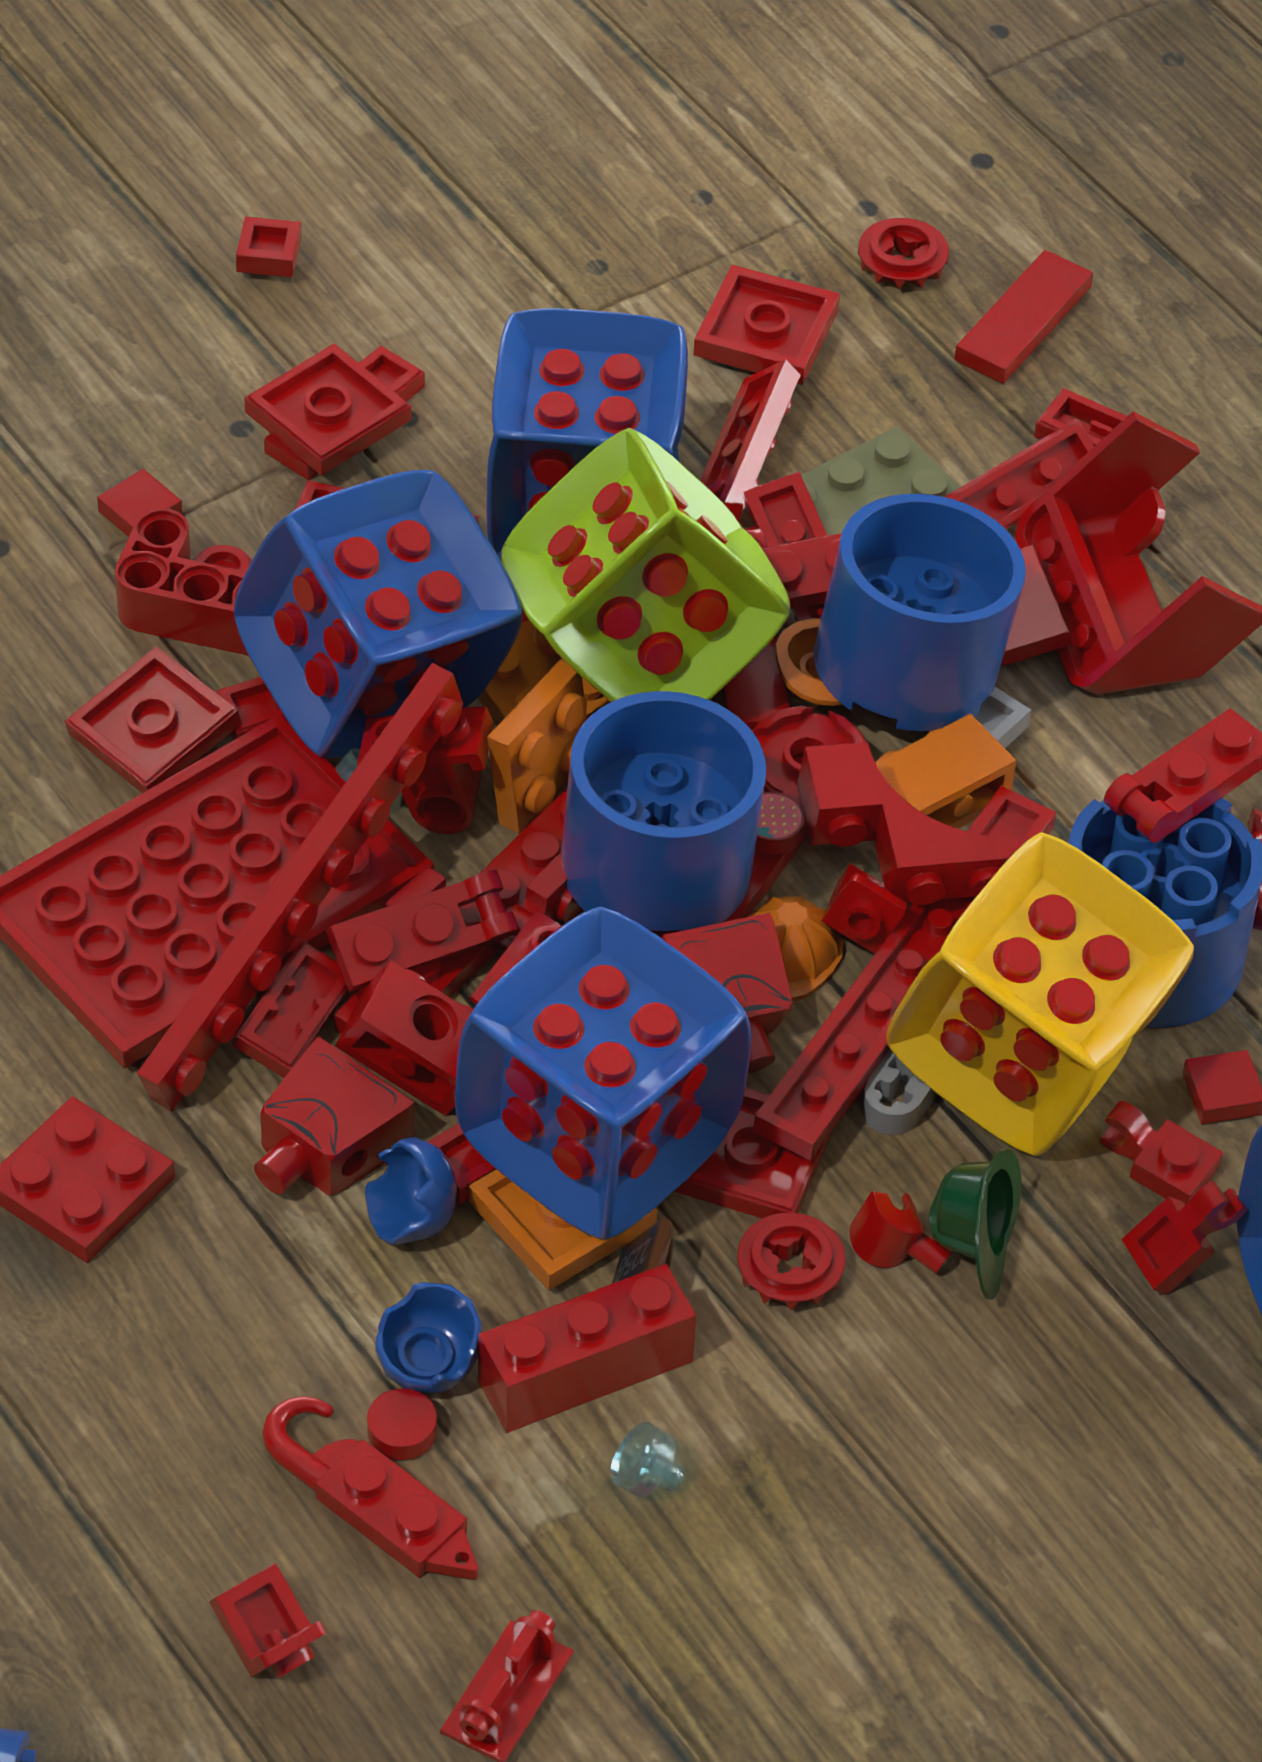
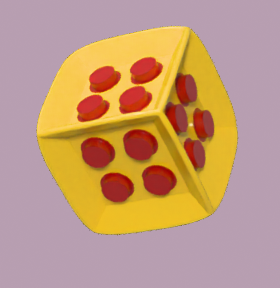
M1041 832L1026 841L1003 864L958 919L948 934L940 952L929 960L917 975L890 1021L886 1033L887 1045L917 1078L979 1126L1015 1149L1033 1156H1040L1047 1152L1076 1121L1114 1072L1125 1055L1133 1037L1144 1029L1163 1007L1186 973L1193 958L1194 945L1171 918L1103 865L1069 843Z

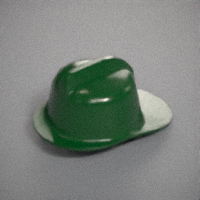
M1006 1148L997 1152L989 1162L962 1163L952 1168L944 1176L930 1207L928 1219L934 1238L943 1248L976 1259L980 1288L985 1299L994 1300L999 1292L1007 1244L1017 1220L1021 1198L1019 1160L1013 1150Z

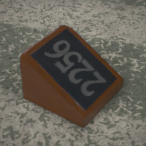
M660 1219L623 1248L612 1284L663 1264H667L670 1269L674 1240L672 1220Z

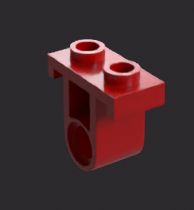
M487 706L462 708L460 719L452 732L445 737L440 736L426 755V764L418 780L409 787L404 786L401 790V794L412 817L419 825L429 831L439 834L458 833L468 828L473 820L482 770H485L489 751L487 736L493 731L494 726ZM394 715L367 718L357 766Z

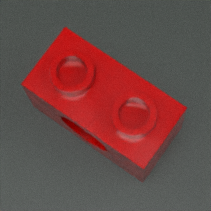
M390 960L364 989L335 1047L446 1116L455 1107L459 1041L463 1027L473 1008L456 1002L428 984L420 974L405 969Z

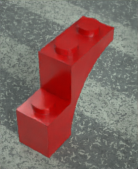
M868 742L805 747L797 785L811 846L834 844L847 847L864 841H874L885 890L905 902L925 905L934 903L939 899L976 898L1003 864L1020 848L1018 836H991L971 833L943 824L920 812L903 799L886 781L872 757Z

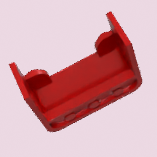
M1134 411L1023 512L1015 533V540L1019 548L1033 545L1068 629L1071 645L1057 649L1067 677L1072 684L1093 694H1106L1198 679L1262 625L1261 605L1204 576H1201L1162 611L1139 554L1160 535L1164 526L1165 506L1159 490L1198 456L1200 451L1197 444Z

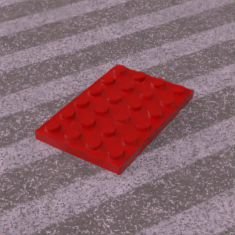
M278 714L0 875V939L125 1069L154 1050L347 782V779L325 758H321L311 751L296 734L291 725ZM387 820L383 829L376 836L368 837L356 853L353 868L345 882L338 888L332 887L318 907L316 920L310 931L302 939H295L281 958L279 972L301 940L321 950L330 944L326 933L330 926L385 908L386 902L424 869L431 867L434 870V863L396 826Z

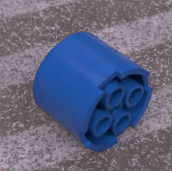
M929 494L893 495L875 500L859 509L847 521L842 531L814 645V664L827 690L850 710L860 705L874 713L897 719L896 729L933 731L943 728L970 713L976 716L980 711L981 704L989 697L996 684L1025 581V561L1018 544L1002 525L984 512L965 503L942 496Z
M670 691L643 692L617 699L597 710L584 722L574 739L571 750L561 852L563 868L567 877L566 887L577 904L585 912L596 907H604L627 916L648 930H677L679 932L722 923L737 910L749 889L766 778L764 753L751 729L738 716L717 703L695 695Z
M1220 798L1165 838L1154 843L1136 829L1137 821L1128 814L1119 816L1104 801L1098 802L1096 799L1091 801L1082 810L1074 822L1070 833V845L1078 848L1103 865L1157 906L1182 929L1194 945L1193 958L1186 973L1163 1007L1146 1026L1148 1028H1168L1186 1025L1211 1015L1231 998L1239 986L1243 975L1262 883V844L1260 838L1254 839L1242 822L1230 813L1232 804L1224 798Z

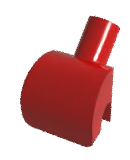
M872 1191L850 1225V1241L855 1253L868 1264L881 1268L896 1267L910 1255L937 1274L952 1252L943 1248L937 1241L924 1233L925 1227L910 1195L904 1193L902 1197L904 1206L900 1210L892 1204L887 1193Z

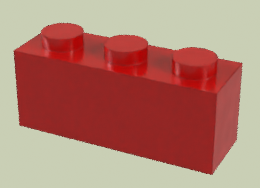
M663 1264L479 1333L478 1382L505 1432L509 1433L692 1363L697 1315L668 1265Z

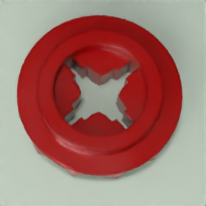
M889 218L874 223L863 232L858 244V255H860L861 270L873 272L876 283L891 280L900 289L904 283L911 282L917 287L922 288L927 278L940 279L944 265L948 264L949 247L942 233L928 223L911 218ZM894 247L897 252H901L905 257L913 256L912 259L905 260L901 255L893 256Z
M778 1213L760 1219L747 1229L738 1246L736 1265L739 1266L743 1286L753 1287L757 1290L763 1304L771 1299L784 1301L789 1309L792 1310L802 1301L810 1300L819 1305L825 1293L831 1289L838 1290L845 1267V1251L838 1235L824 1222L800 1213ZM801 1248H803L802 1268L794 1266L788 1273H779L780 1259L787 1261L793 1254L797 1255Z

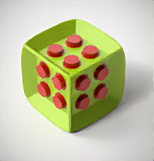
M627 428L604 441L570 470L520 520L508 536L501 551L502 564L513 583L520 605L528 619L546 637L562 659L611 702L629 695L654 691L686 693L710 700L771 642L790 614V600L787 591L757 541L740 526L723 502L679 461L656 442L631 428Z

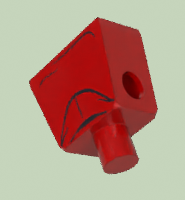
M771 913L663 935L661 939L720 982L745 1010L751 1029L748 1074L772 1064L775 1061V1055L766 1035L772 1033L792 1011L793 1000Z
M318 1037L311 1043L263 1105L260 1113L262 1147L267 1153L255 1163L254 1171L259 1181L275 1194L284 1193L295 1181L302 1177L326 1195H337L386 1163L379 1159L378 1154L380 1152L391 1149L401 1139L414 1137V1101L324 1039Z

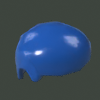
M416 1137L401 1139L391 1149L380 1152L378 1157L381 1161L387 1162V1169L382 1176L369 1182L365 1187L369 1220L378 1238L393 1246L428 1239L440 1234L446 1229L453 1216L457 1199L455 1172L440 1148Z
M428 1282L417 1283L411 1287L409 1293L402 1300L385 1309L378 1325L379 1332L376 1336L375 1345L376 1354L386 1377L401 1387L420 1393L445 1392L463 1381L475 1367L478 1359V1334L482 1333V1323L472 1300L452 1285Z

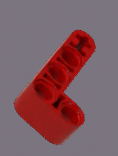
M159 508L150 510L141 515L136 521L116 564L115 581L119 619L127 628L136 632L249 656L239 635L234 617V602L246 572L191 560L190 534L187 519L179 512L171 509Z

